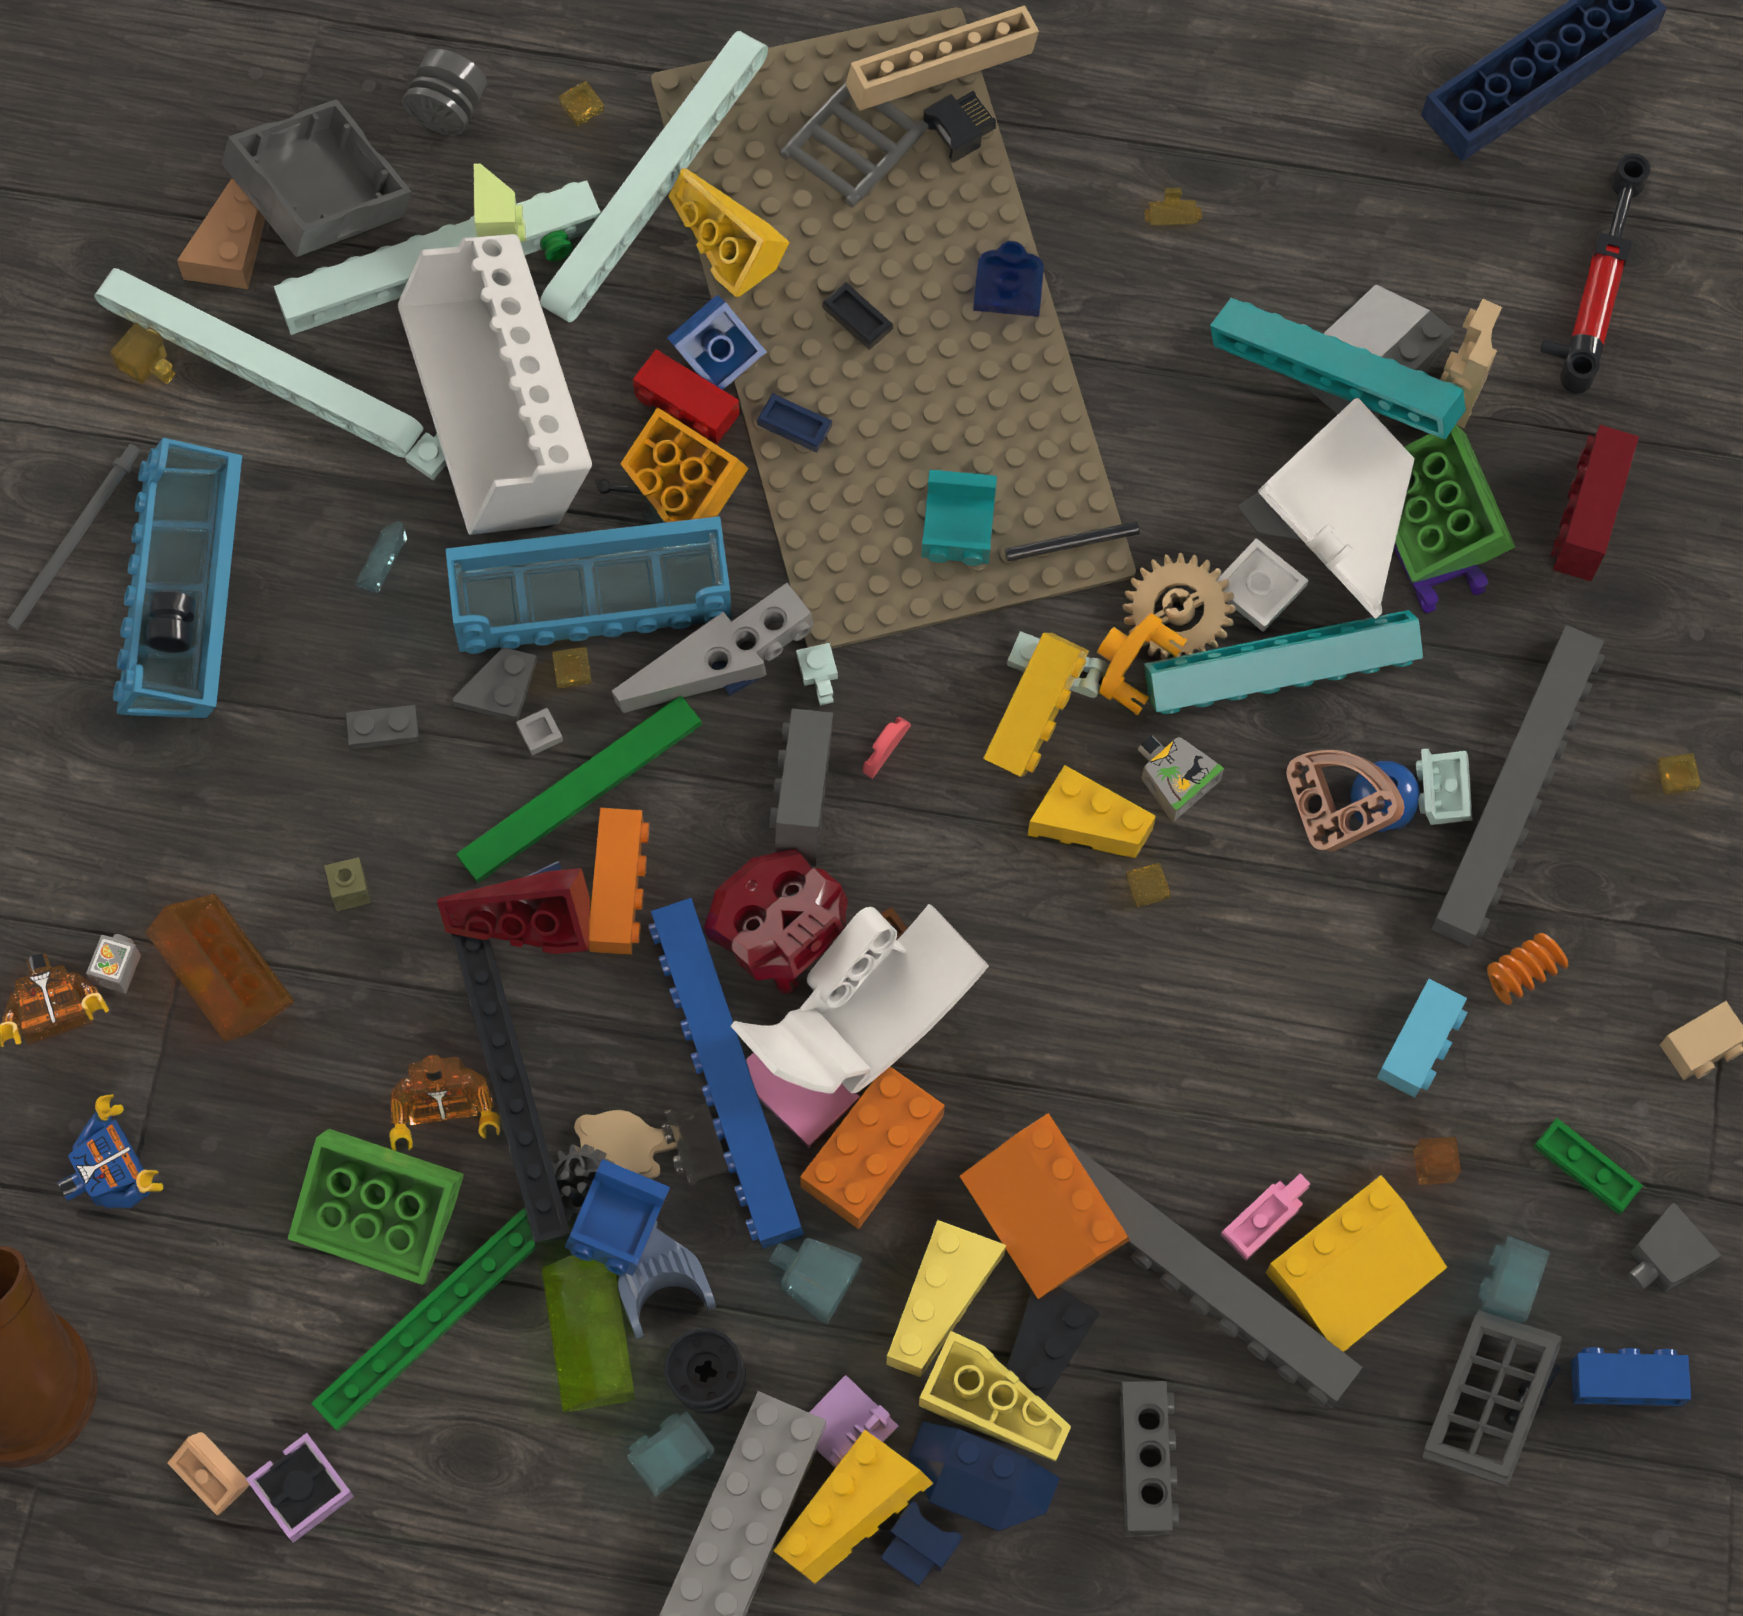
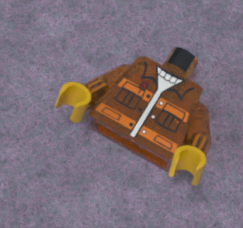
M47 954L33 955L26 960L30 975L17 979L15 981L16 990L9 995L2 1023L0 1024V1047H4V1042L11 1038H14L16 1045L21 1044L19 1030L21 1036L29 1045L93 1024V1013L99 1009H104L105 1013H107L109 1008L96 986L78 972L69 973L64 965L51 968Z
M429 1055L422 1062L411 1063L408 1065L407 1077L402 1078L391 1091V1123L395 1124V1127L390 1131L389 1137L394 1151H396L395 1142L399 1138L407 1139L408 1150L412 1148L411 1132L406 1127L408 1122L410 1125L473 1116L481 1112L478 1129L480 1136L486 1138L485 1125L488 1124L495 1126L497 1135L500 1133L501 1118L497 1113L491 1111L494 1105L485 1077L470 1068H465L458 1057L441 1059L437 1055Z

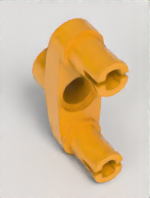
M1150 613L1141 621L1129 636L1113 627L1097 650L1099 655L1111 662L1102 681L1099 694L1110 701L1113 698L1133 711L1137 716L1143 707L1133 702L1132 698L1145 705L1150 697L1126 683L1123 676L1145 642L1149 643L1152 641L1176 658L1181 650L1172 645L1170 640L1181 647H1184L1188 640L1162 624L1163 620L1153 613Z

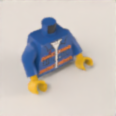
M114 1094L100 1096L95 1104V1113L74 1143L73 1151L68 1155L76 1172L57 1183L67 1201L87 1191L96 1206L102 1205L105 1208L130 1209L146 1198L150 1192H161L163 1184L152 1183L153 1177L159 1172L157 1170H144L117 1120L111 1121V1116L120 1115L123 1112L122 1104L114 1105L110 1108V1101L114 1098Z

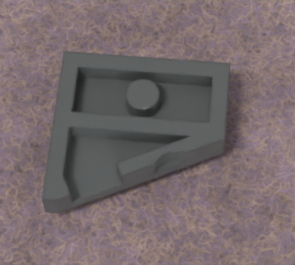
M502 648L454 696V707L517 722L536 666V655Z

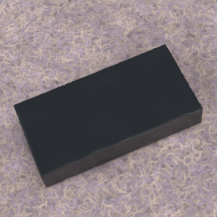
M847 282L822 303V308L869 350L893 330V323Z

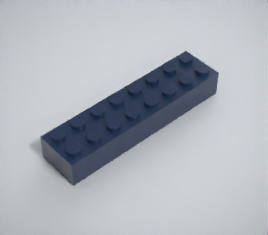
M1569 0L1427 95L1421 117L1463 162L1657 31L1667 8L1660 0Z

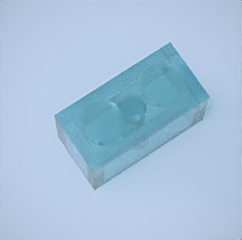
M1511 1236L1507 1237L1502 1246L1496 1244L1489 1261L1490 1265L1495 1266L1490 1279L1484 1278L1478 1293V1298L1483 1299L1480 1311L1524 1324L1528 1319L1550 1251Z
M687 1411L681 1416L677 1413L672 1414L659 1425L661 1431L650 1439L645 1435L629 1447L631 1453L627 1455L628 1463L654 1498L714 1454L713 1445Z

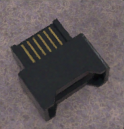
M974 91L958 100L952 94H949L923 110V121L928 124V130L937 131L951 150L949 159L953 163L980 148L982 136L996 129V119L990 115Z

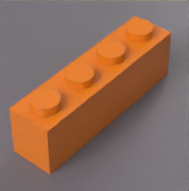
M600 808L590 910V952L632 955L633 943H639L641 923L635 922L636 910H642L644 890L638 889L639 876L645 877L647 857L641 855L642 843L648 844L650 824L643 820L642 810Z

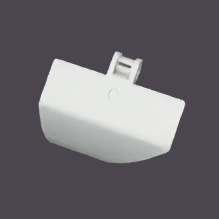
M1355 398L1278 470L1258 492L1376 619L1382 614L1381 601L1414 458L1363 402Z

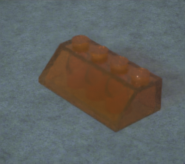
M216 894L165 906L145 932L224 1042L251 1034L294 1003V999Z

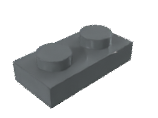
M415 705L346 712L350 750L419 742Z

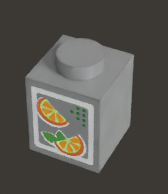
M101 934L86 974L92 984L126 994L141 954L132 939L120 934H114L113 938Z

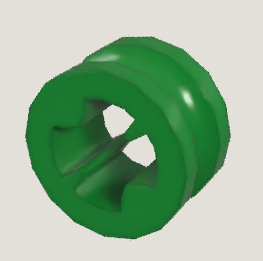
M562 230L549 233L540 241V247L545 251L546 259L551 262L564 259L573 250L572 243L568 241L567 233Z

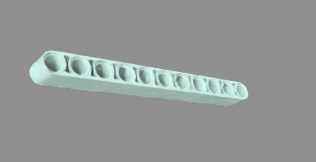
M737 31L730 38L548 284L540 300L543 308L567 322H572L578 317L670 192L681 169L689 166L759 71L768 54V47L741 31Z
M112 269L94 295L96 301L109 311L398 457L404 458L409 453L423 431L422 425L410 415L122 270Z

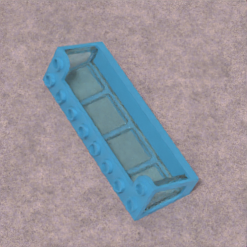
M162 438L155 449H150L147 461H142L140 465L138 480L143 482L142 492L138 493L135 502V512H139V521L134 524L131 535V542L135 543L136 547L135 554H131L128 563V574L132 575L131 586H127L124 597V605L129 606L128 617H124L120 636L125 638L124 649H120L117 658V669H121L120 681L116 682L113 692V701L118 702L117 714L207 718L216 708L242 455ZM161 591H174L184 593L195 599L194 621L189 624L193 631L191 647L188 651L166 653L154 650L146 645L147 624L154 619L148 615L152 594Z
M720 516L446 549L453 624L460 652L466 651L471 654H477L490 648L515 649L520 645L532 643L549 645L554 641L565 639L583 641L590 636L599 635L617 637L624 632L632 631L650 633L657 628L665 627L684 629L691 624L708 623L722 612L732 620L730 586Z

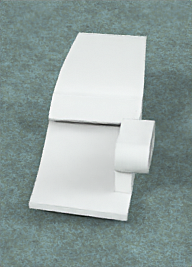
M930 904L898 940H896L897 931L874 907H866L853 917L808 974L807 984L813 989V993L800 1009L790 1011L780 1023L773 1026L734 1021L731 1027L774 1075L813 1091L834 1093L842 1083L850 1093H857L875 1080L917 1043L961 999L989 965Z

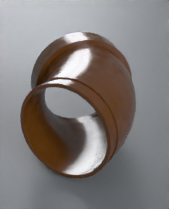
M0 1246V1467L19 1468L35 1465L52 1458L67 1448L78 1437L92 1414L96 1401L98 1380L95 1362L87 1344L65 1319L52 1310L33 1274L28 1269L22 1254L14 1248Z

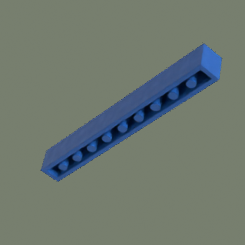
M689 898L653 910L651 914L654 923L648 925L654 944H662L665 955L659 956V960L665 977L669 975L673 977L676 987L669 990L675 1008L683 1007L686 1016L685 1020L680 1021L686 1041H694L697 1052L692 1053L691 1057L697 1074L703 1072L705 1074L708 1085L702 1086L707 1105L708 1107L715 1105L719 1118L713 1119L719 1140L726 1138L730 1151L723 1154L730 1174L737 1171L741 1184L734 1187L741 1207L746 1205L749 1207L752 1218L747 1219L746 1224L752 1241L759 1239L764 1249L802 1236L804 1232L738 1035L731 1027L733 1020L693 901Z

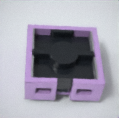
M308 1433L283 1450L286 1456L273 1465L269 1461L246 1478L292 1543L354 1497Z

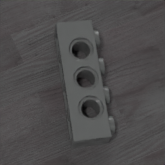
M1167 1381L1122 1382L1120 1386L1125 1537L1170 1536L1173 1526L1179 1525L1178 1503H1172L1171 1489L1177 1488V1467L1170 1466V1451L1176 1450L1175 1429H1169L1168 1414H1174V1393L1167 1392ZM1142 1414H1151L1157 1419L1158 1427L1153 1430H1146L1139 1424L1138 1417ZM1146 1450L1155 1452L1159 1457V1464L1155 1467L1145 1466L1140 1460V1453ZM1148 1487L1154 1488L1159 1492L1161 1501L1155 1505L1147 1504L1142 1499L1141 1491Z

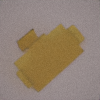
M1164 188V201L1149 202L1150 209L1144 210L1145 222H1151V226L1197 224L1198 220L1202 219L1201 207H1196V200H1180L1181 188Z

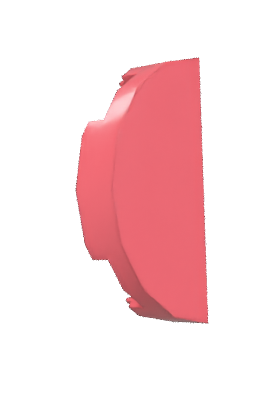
M897 717L895 723H889L872 746L875 751L868 761L864 762L862 769L864 774L872 779L910 728L911 724L908 721Z

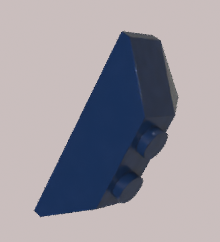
M922 1422L909 1453L911 1464L920 1469L933 1482L924 1491L929 1503L998 1532L1046 1514L1060 1480L1059 1477L1026 1456L960 1429Z

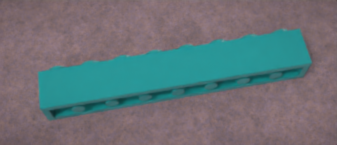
M1230 298L1210 325L1213 344L1216 348L1350 402L1358 398L1372 411L1444 440L1466 411L1464 389L1459 388L1456 384L1441 381L1421 370H1413L1401 365L1394 359H1386L1373 354L1366 348L1355 347L1335 336L1322 334L1305 324H1297L1287 320L1277 313H1269L1257 308L1252 303Z
M1410 610L1381 615L1376 619L1371 617L1144 663L1147 692L1150 697L1149 703L1156 712L1173 714L1179 712L1182 707L1191 705L1207 707L1216 700L1226 698L1232 701L1241 700L1250 693L1261 692L1271 694L1278 692L1280 687L1290 685L1305 687L1312 685L1314 680L1324 678L1340 680L1345 678L1347 674L1358 671L1360 673H1374L1383 666H1408L1413 663V660L1423 658L1419 619Z

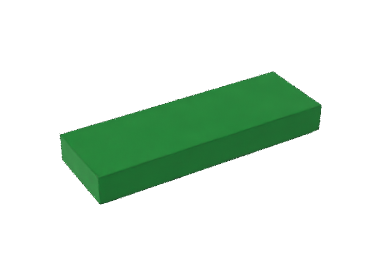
M1558 1118L1553 1121L1533 1146V1148L1618 1215L1624 1211L1643 1187L1640 1182Z

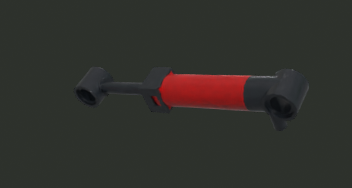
M1631 153L1623 156L1613 175L1612 188L1619 195L1609 235L1600 232L1594 246L1589 264L1590 269L1569 346L1543 340L1540 348L1542 353L1566 359L1560 374V381L1562 386L1572 393L1580 394L1589 390L1599 370L1600 358L1620 281L1632 244L1631 240L1622 238L1631 200L1642 192L1650 174L1648 160L1639 154ZM1627 174H1631V175L1635 176L1636 178L1630 177V176H1628ZM1574 369H1581L1586 374H1580L1576 372Z

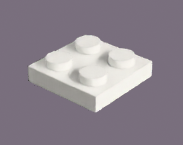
M1257 538L1227 568L1217 581L1229 580V586L1223 592H1233L1234 598L1227 603L1234 605L1239 613L1263 632L1308 583V579Z

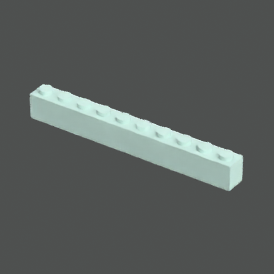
M587 180L580 183H569L562 189L550 193H539L527 201L516 204L523 205L526 241L520 243L524 255L542 250L540 241L554 231H565L568 235V240L583 236L588 232L601 212ZM473 216L469 220L456 225H445L438 229V231L426 235L412 236L407 241L394 246L380 247L375 252L361 257H350L343 263L332 267L318 268L313 273L299 278H288L281 284L274 286L277 300L290 334L292 335L400 298L421 250L459 247L462 238L477 237L475 217Z

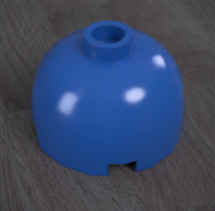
M1377 761L1374 764L1390 777L1399 790L1404 802V812L1401 818L1395 823L1378 830V832H1386L1387 829L1403 828L1413 819L1418 808L1419 784L1414 774L1404 765L1394 761ZM1360 773L1356 776L1349 793L1351 804L1377 792L1374 786ZM1384 800L1385 806L1377 811L1369 810L1372 814L1376 812L1388 814V807L1392 805V802ZM1355 812V818L1363 824L1362 814Z

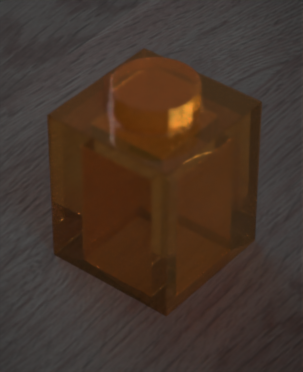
M1456 1136L1420 1139L1414 1149L1418 1185L1455 1182L1461 1173Z

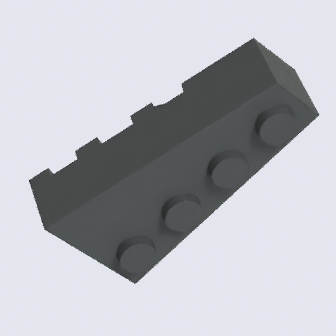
M792 708L790 722H783L781 742L787 743L786 750H779L777 770L783 771L782 779H775L773 799H778L779 804L778 807H771L769 828L776 829L775 853L795 848L810 866H816L818 838H820L822 808L826 788L825 774L828 773L832 739L833 713Z

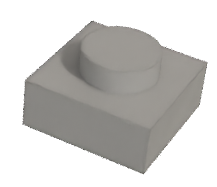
M548 708L516 722L517 728L532 756L563 742L562 735Z

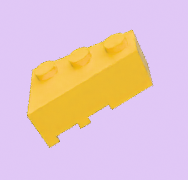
M1064 765L1031 818L1027 836L1037 838L1038 836L1058 839L1060 843L1071 845L1072 842L1091 846L1094 850L1136 858L1153 830L1156 816Z

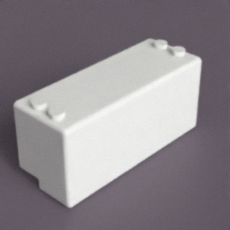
M515 234L462 238L459 247L421 250L398 302V308L468 534L474 535L557 525L561 522L591 469L592 461L519 237Z

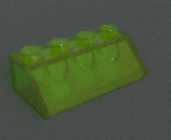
M574 1255L543 1267L542 1275L563 1412L636 1400L617 1274L607 1270L603 1263L593 1259L591 1261H584Z

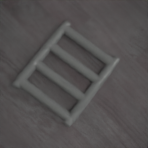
M845 82L785 144L779 154L785 160L792 158L846 197V204L853 208L917 142L929 126L923 120L916 122L890 102L873 106L908 131L896 144L842 105L851 96ZM832 114L887 153L876 166L821 127ZM811 136L866 175L855 188L801 149Z

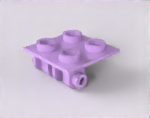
M846 1375L809 1412L826 1420V1429L817 1451L834 1468L837 1467L864 1430L881 1442H884L899 1427L881 1405L878 1406Z

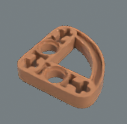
M1318 750L1294 758L1287 766V779L1311 845L1318 850L1326 852L1336 851L1395 823L1403 815L1404 802L1396 785L1381 768L1365 758L1344 751ZM1302 766L1310 770L1305 774L1307 781L1299 778V775L1303 772ZM1343 766L1351 768L1363 775L1377 792L1337 811L1322 767ZM1308 784L1314 785L1316 787L1309 788ZM1314 795H1319L1322 799V807L1320 811L1312 814L1308 807L1309 800ZM1384 800L1392 802V805L1388 807V814L1383 812L1372 814L1369 810L1377 811L1385 806ZM1355 812H1360L1364 820L1363 825L1360 829L1353 831L1349 826L1350 817ZM1324 829L1331 831L1341 829L1343 832L1330 834L1328 836L1329 842L1321 841V837L1325 835Z

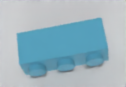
M1428 979L1377 1079L1414 1098L1420 1088L1427 1091L1437 1073L1431 1069L1435 1059L1438 1058L1443 1061L1452 1044L1451 1041L1446 1039L1452 1028L1458 1031L1468 1013L1462 1009L1467 998Z

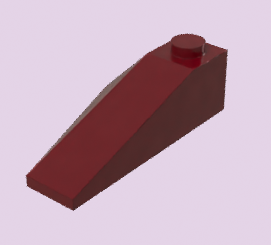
M581 868L547 871L441 897L437 900L446 933L488 940L491 937L510 941V945L522 947L523 944L542 947V952L552 954L588 951L590 897Z

